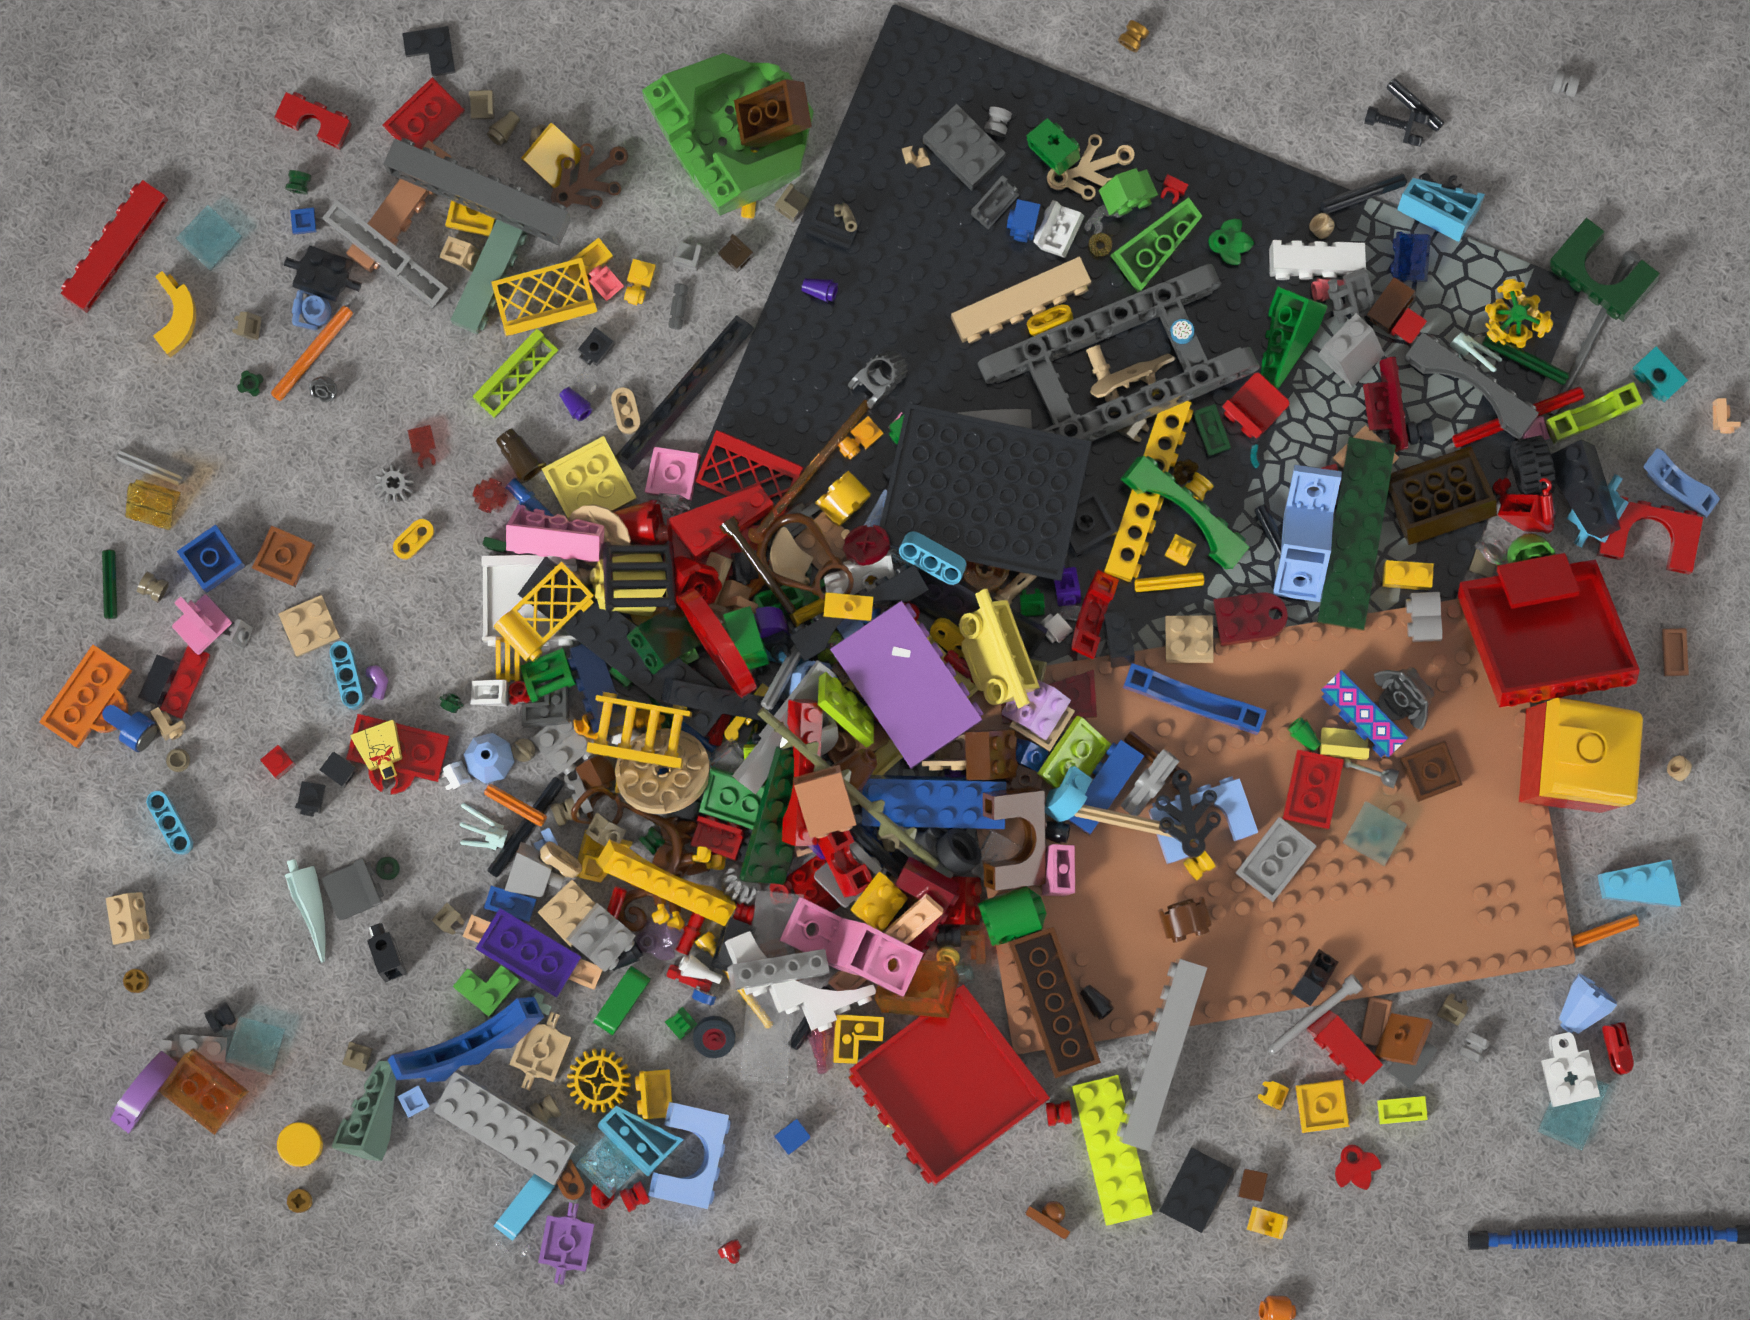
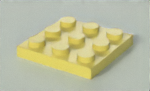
M604 436L542 468L568 519L574 510L583 505H598L613 512L637 499Z

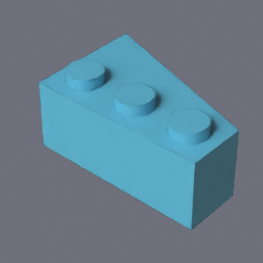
M1412 178L1402 194L1397 210L1459 242L1478 213L1485 194L1477 193V195L1465 193L1460 188H1456V190L1441 187L1442 184Z
M1671 860L1597 875L1603 899L1676 908L1681 906Z
M615 1106L597 1126L647 1177L684 1140L618 1106Z

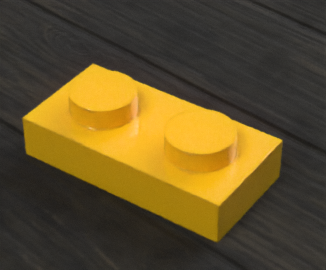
M597 238L569 261L582 258L587 277H589V273L596 266L600 265L602 267L613 258V255L603 242ZM578 264L571 265L566 270L568 276L577 281L581 274Z

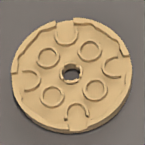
M660 729V732H656L653 748L656 749L655 754L664 755L665 751L668 750L671 729ZM684 731L680 732L677 753H679L678 758L684 760L682 769L618 758L615 776L622 797L632 807L651 814L672 813L692 804L707 787L711 769L707 752L702 743L691 734ZM646 733L630 742V745H632L631 750L641 751V747H644ZM659 769H669V773L658 776L657 771Z

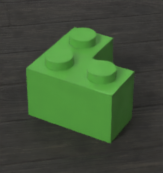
M1137 168L1117 174L1099 189L1109 215L1118 213L1119 216L1131 212L1132 208L1137 206L1139 209L1151 205V200L1158 195L1147 169L1138 172Z
M503 965L496 970L487 983L467 968L452 987L487 1016L492 1017L521 980Z

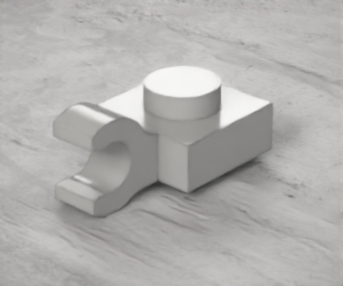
M577 771V779L575 781H570L568 776H564L567 787L576 792L572 794L574 803L586 791ZM589 798L581 805L584 814L593 811Z

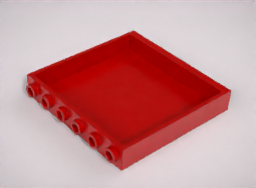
M1596 559L1570 563L1580 590L1579 596L1513 609L1510 607L1499 576L1460 582L1458 599L1499 708L1513 707L1529 702L1536 703L1541 700L1562 698L1576 694L1583 695L1587 692L1606 691L1611 688L1629 687L1637 684L1640 669Z
M964 984L849 1069L851 1075L848 1078L856 1089L860 1086L865 1093L862 1096L870 1108L875 1106L879 1112L877 1115L878 1119L885 1127L887 1125L890 1126L894 1132L891 1134L893 1139L899 1146L903 1144L906 1147L908 1159L913 1165L918 1163L923 1170L920 1172L923 1179L928 1184L932 1182L934 1186L1050 1099Z

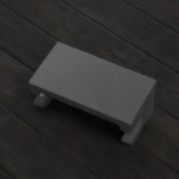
M1002 175L973 207L971 215L989 230L1019 196L1018 189L1015 186L1012 187L1008 183L1007 178Z

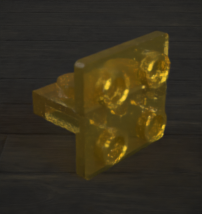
M136 479L134 483H129L125 517L170 530L173 513L180 500L181 492Z

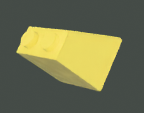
M629 554L612 557L613 562H663L660 554ZM600 559L595 568L590 572V581L592 582L599 608L606 610L603 559ZM665 571L613 572V580H666ZM666 589L614 590V598L662 597ZM614 607L612 611L651 617L656 607Z

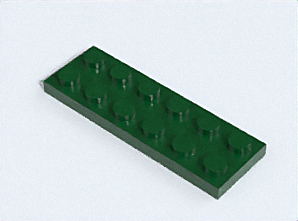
M776 746L739 876L742 881L772 884L785 883L795 848L794 845L782 842L783 817L791 799L794 780V754L792 747L782 749L780 746Z

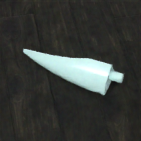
M296 859L287 861L290 873L286 874L285 877L291 897L306 922L321 963L325 962V919L315 867L311 866L299 870Z

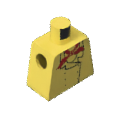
M394 720L350 735L371 771L380 768L384 780L397 776L393 763L401 760L402 755L397 726Z

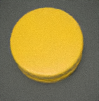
M304 1122L289 1124L280 1132L277 1140V1150L280 1157L292 1166L301 1167L312 1164L318 1159L323 1149V1140L320 1132L313 1125Z

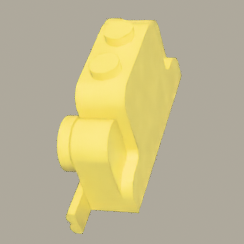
M983 589L975 594L980 609L973 613H966L960 619V632L965 637L962 642L964 658L968 664L975 686L978 690L984 691L985 699L990 704L999 705L1015 700L1017 708H1021L1030 703L1027 693L1039 689L1040 686L1008 601L992 602L988 589Z

